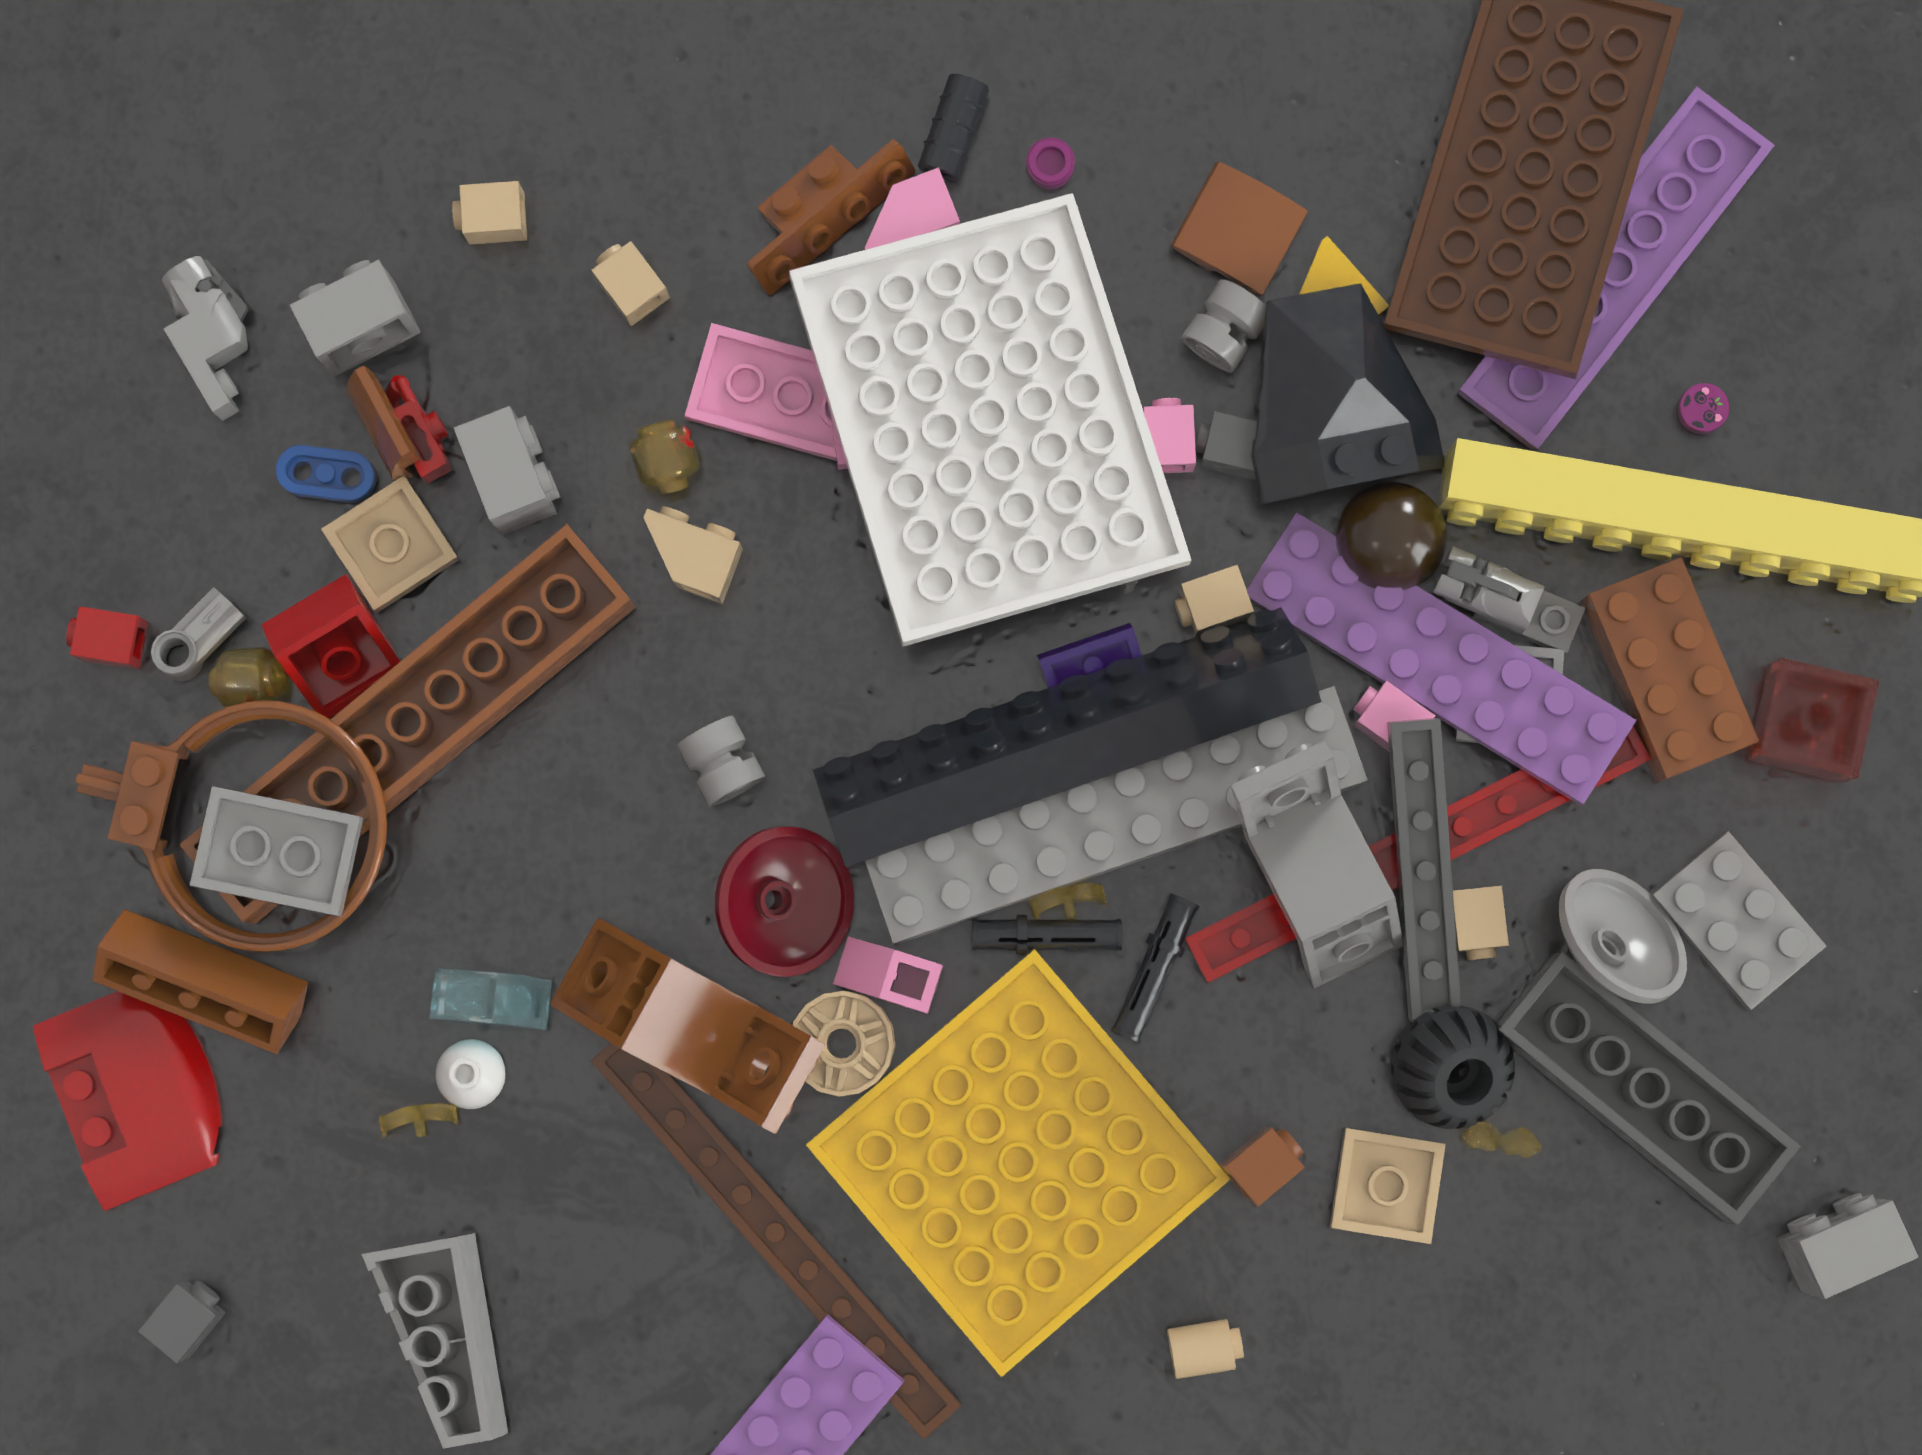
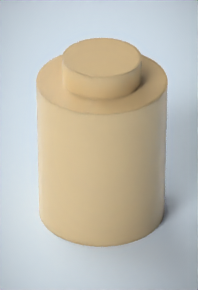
M1227 1319L1167 1329L1175 1379L1236 1370L1235 1359L1244 1358L1239 1327L1230 1329Z

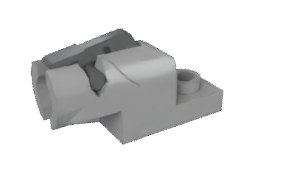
M194 256L174 266L161 279L177 318V321L165 327L164 331L212 412L224 421L239 412L232 399L239 392L225 369L222 368L217 372L216 369L248 350L247 334L242 323L248 312V306L208 260H203L200 256Z
M1455 546L1451 547L1442 565L1448 568L1447 574H1441L1440 578L1436 580L1432 593L1442 596L1453 604L1475 612L1473 618L1545 648L1565 649L1564 655L1568 653L1586 609L1585 607L1544 591V585L1515 574L1505 567L1488 560H1483Z

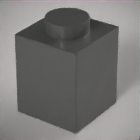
M1214 411L1211 424L1201 423L1195 446V452L1203 453L1200 467L1256 480L1251 453L1252 443L1257 435L1258 421Z
M189 1281L177 1283L138 1332L175 1363H180L191 1357L226 1312L217 1305L220 1298L212 1289L200 1281H196L193 1285Z

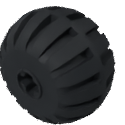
M1446 1005L1433 1008L1432 1010H1435L1437 1013H1423L1414 1020L1416 1023H1414L1415 1025L1411 1029L1406 1026L1399 1035L1398 1039L1401 1044H1395L1391 1059V1076L1394 1088L1405 1108L1420 1121L1444 1129H1461L1474 1126L1476 1121L1483 1122L1494 1115L1491 1110L1495 1106L1501 1108L1506 1101L1507 1094L1505 1091L1511 1090L1515 1076L1513 1049L1510 1042L1497 1032L1496 1028L1499 1024L1487 1014L1465 1006L1453 1007Z

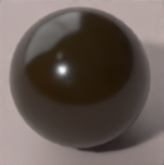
M1384 482L1365 488L1348 502L1338 520L1336 545L1339 556L1342 555L1347 566L1359 577L1358 581L1374 589L1380 586L1385 588L1401 587L1402 590L1421 585L1438 569L1446 551L1447 528L1438 505L1425 492L1405 483Z

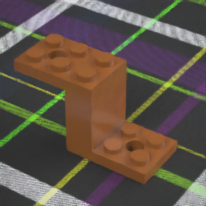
M600 918L596 919L549 1003L552 1007L618 1048L709 1094L774 1134L777 1133L784 1119L790 1114L793 1102L808 1075L814 1070L818 1057L825 1046V1043Z

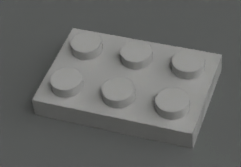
M212 786L190 886L342 917L364 818Z
M1729 831L1722 834L1651 894L1673 920L1677 929L1746 1010H1752L1826 947L1825 943Z

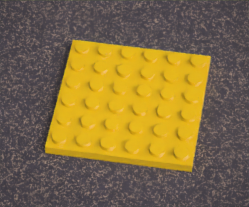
M1035 949L806 1144L1001 1377L1230 1180L1229 1176Z

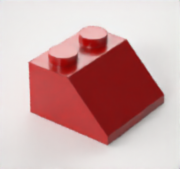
M347 574L261 624L278 662L312 709L328 719L338 714L401 662L400 657L370 607Z

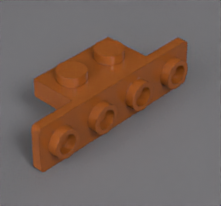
M893 139L856 169L830 145L757 207L764 219L780 233L777 238L747 263V267L768 295L774 294L790 281V270L807 266L886 199L892 185L907 180L915 174L916 170L903 147Z

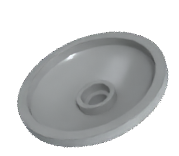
M1603 869L1583 871L1566 884L1559 900V918L1562 934L1577 963L1597 984L1616 996L1645 1004L1664 1001L1681 987L1687 971L1686 951L1682 938L1673 920L1647 890L1621 874Z

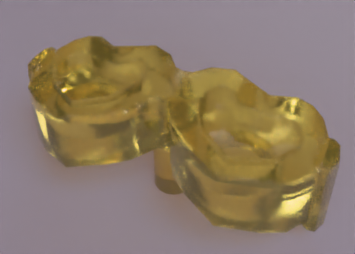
M1079 883L1059 887L1030 900L1034 920L1039 918L1040 913L1064 904L1067 919L1077 917L1073 902H1100L1102 906H1107L1102 884Z
M425 1103L408 1106L386 1115H381L379 1122L382 1138L387 1136L388 1131L414 1122L416 1137L426 1136L424 1120L453 1121V1124L459 1125L456 1105L452 1103Z
M1483 1121L1470 1126L1462 1135V1140L1465 1141L1469 1149L1481 1148L1486 1152H1492L1499 1148L1507 1156L1518 1154L1522 1158L1527 1159L1542 1149V1144L1538 1142L1537 1137L1524 1127L1513 1129L1501 1136L1495 1126L1488 1121Z

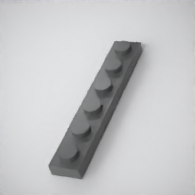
M1439 718L1387 722L1408 1018L1412 1023H1416L1414 1020L1425 1012L1430 1014L1437 1013L1435 1010H1432L1433 1008L1446 1005L1453 1007L1461 1006L1441 719Z

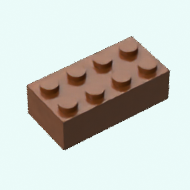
M1682 557L1592 592L1580 601L1581 606L1586 608L1584 614L1626 714L1637 720L1634 727L1651 758L1647 764L1655 783L1759 742Z

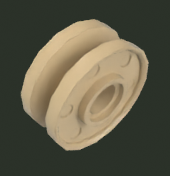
M849 991L822 994L807 1003L793 1021V1026L825 1043L814 1070L805 1081L819 1092L838 1097L859 1094L878 1083L892 1064L896 1048L893 1025L884 1009L865 995ZM838 1029L849 1030L856 1038L855 1051L847 1058L837 1057L832 1053L829 1046L830 1036Z

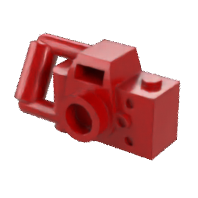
M402 375L394 376L384 389V392L420 457V460L415 462L414 465L421 478L428 484L453 470L445 455L444 445L441 441L449 437V434L435 410L427 414L420 406L410 388L408 379ZM403 399L404 404L399 406V402Z

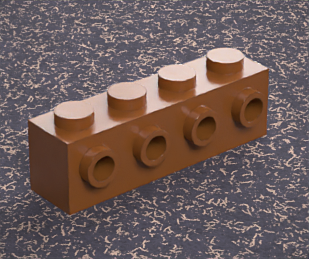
M126 909L121 912L97 946L92 979L96 983L275 1054H278L302 1015L308 986L307 981L292 976L289 973L259 963L241 954L234 953Z

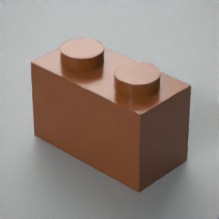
M1263 1127L1221 1162L1219 1166L1229 1176L1230 1180L1247 1201L1259 1207L1305 1168L1298 1160V1157L1304 1151L1285 1129H1279L1275 1132L1273 1128Z

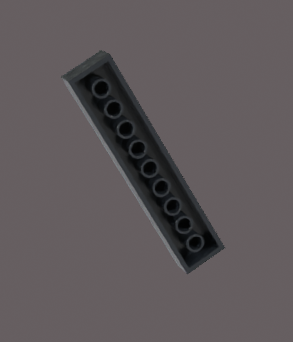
M1282 607L1275 610L1255 612L1248 619L1226 627L1215 626L1209 628L1200 636L1179 643L1170 642L1157 647L1154 652L1133 659L1114 661L1107 668L1087 675L1070 676L1060 684L1038 692L1028 691L1021 693L1007 703L992 708L975 709L968 713L966 717L943 725H929L920 730L919 733L897 741L887 740L880 742L871 750L857 755L834 758L824 766L813 769L843 862L845 867L1322 701L1308 650Z

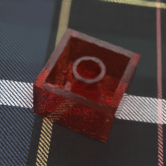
M1782 657L1768 664L1754 727L1759 742L1750 746L1747 760L1842 783L1859 778L1879 680Z

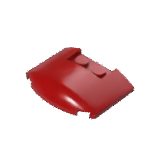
M116 991L33 1025L44 1072L49 1073L83 1164L81 1168L104 1211L218 1165L220 1153L214 1154L218 1137V1126L222 1127L220 1096L209 1058L196 1032L186 1018Z

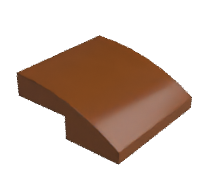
M1215 162L1170 247L1205 270L1217 271L1254 296H1261L1269 285L1308 210L1258 180L1222 162Z
M363 365L355 369L350 376L346 387L347 396L393 482L402 476L410 479L414 475L409 466L419 461L420 457L375 373Z

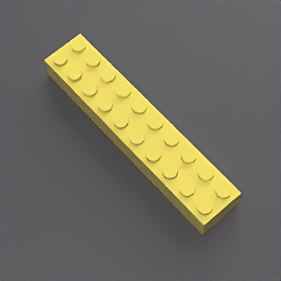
M1460 438L1455 440L1444 456L1445 462L1444 468H1442L1437 505L1442 514L1447 515L1446 521L1452 524L1475 526L1476 520L1496 523L1495 530L1507 534L1522 535L1525 533V529L1544 532V539L1559 543H1573L1574 537L1593 540L1592 547L1604 551L1620 552L1623 546L1642 549V556L1656 560H1671L1672 554L1691 557L1690 564L1702 568L1718 569L1721 563L1740 566L1739 573L1753 577H1769V572L1771 571L1788 574V581L1799 585L1816 586L1818 585V580L1838 583V591L1851 594H1867V589L1885 591L1886 599L1896 602L1915 603L1917 597H1922V519Z

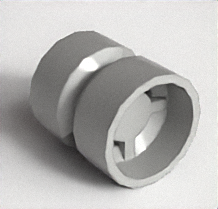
M1220 280L1205 301L1206 314L1197 313L1182 334L1181 339L1193 352L1208 363L1223 371L1233 373L1249 350L1246 340L1257 339L1264 329L1266 305L1237 284L1227 280Z
M733 715L699 729L677 744L689 769L700 772L701 775L697 780V784L709 807L722 804L746 792L766 778L753 752L743 751L742 748L746 739Z

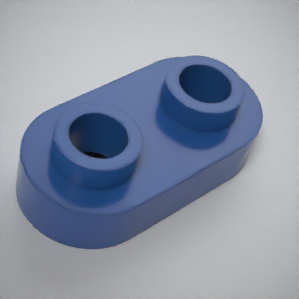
M296 445L286 449L280 455L276 464V476L279 483L288 492L300 497L357 503L365 500L372 494L377 482L376 471L371 462L362 454L353 451ZM302 465H310L312 468L311 476L303 481L297 480V469ZM358 471L360 473L359 483L353 487L346 486L344 479L347 473Z

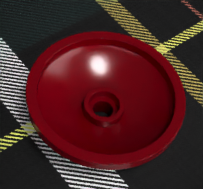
M793 826L767 828L751 835L740 843L725 862L715 891L716 921L720 934L729 950L749 968L763 974L779 977L801 975L814 970L826 962L837 951L846 937L854 910L852 878L848 867H845L841 854L821 835ZM772 891L774 903L768 908L765 903V897L768 892Z

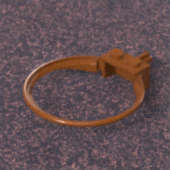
M253 701L232 705L202 718L168 746L153 742L131 741L124 773L83 764L82 772L78 773L76 777L78 793L116 802L107 839L138 846L147 859L150 871L160 892L173 910L185 922L203 935L233 948L261 952L282 951L300 947L330 933L353 914L362 903L376 879L384 856L387 836L386 806L382 788L369 759L354 739L339 725L311 709L296 704L280 701ZM260 719L292 721L307 726L330 739L344 752L358 771L363 781L361 784L369 810L370 826L367 852L359 874L347 892L342 917L326 914L307 926L281 933H254L240 930L210 915L195 900L184 883L173 853L164 856L163 848H166L167 840L160 839L179 759H188V750L198 753L219 734L236 725Z

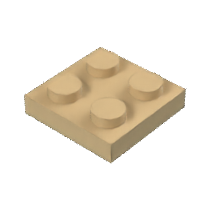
M405 476L400 477L321 529L376 613L460 560Z
M1344 1128L1330 1228L1431 1244L1446 1144Z

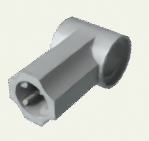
M213 587L172 630L164 631L157 636L151 648L152 660L157 668L170 679L180 682L191 680L199 674L203 668L204 661L246 617ZM177 645L188 646L189 656L185 663L177 667L167 665L166 658L170 649Z

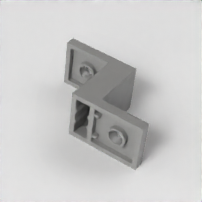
M1325 740L1314 746L1309 743L1300 745L1288 752L1284 760L1267 768L1265 766L1251 768L1238 778V782L1231 784L1245 839L1298 941L1305 972L1313 988L1319 987L1403 947L1396 898L1341 795L1334 757Z

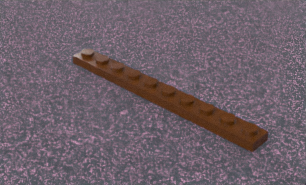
M612 1043L591 1060L592 1064L821 1323L827 1315H830L905 1380L889 1401L923 1440L961 1407V1403L672 1075L627 1053Z

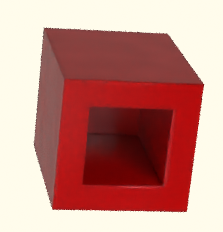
M79 606L77 618H71L68 624L66 643L68 647H71L70 655L79 660L140 670L149 622L138 615Z

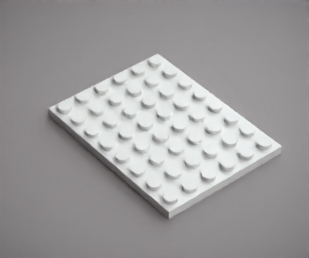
M1073 193L789 271L792 288L903 647L1190 564L1191 557Z

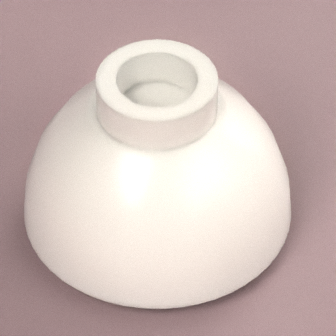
M475 1039L462 1040L447 1048L439 1058L436 1066V1083L441 1094L451 1104L464 1109L481 1108L491 1103L501 1092L505 1082L504 1062L497 1050L488 1043Z

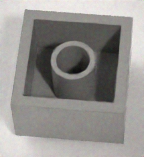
M379 259L373 263H370L369 260H364L353 264L343 272V278L327 286L325 283L310 286L299 294L300 300L290 304L316 358L334 377L421 333L395 281Z
M508 406L454 427L488 518L502 535L557 514L552 501L560 498V494L550 470H547L545 463H537L535 455L543 451L534 428L529 424L526 416L518 418L511 407Z
M1857 1193L1843 1198L1833 1204L1836 1212L1829 1215L1816 1217V1214L1812 1213L1798 1218L1787 1224L1789 1233L1777 1237L1801 1292L1827 1299L1919 1258L1893 1200L1876 1199L1873 1194L1862 1197L1861 1193Z

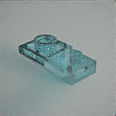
M435 969L430 1019L545 1030L547 1029L552 980L507 973Z

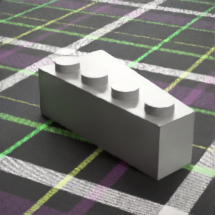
M475 1233L361 1254L368 1271H372L381 1292L378 1295L386 1314L390 1313L401 1339L399 1345L406 1361H410L420 1384L418 1390L443 1449L489 1441L508 1434Z

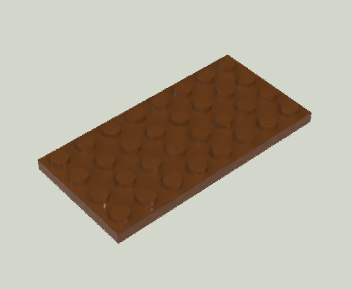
M1482 0L1386 316L1384 327L1387 330L1564 377L1577 378L1684 9L1649 0Z

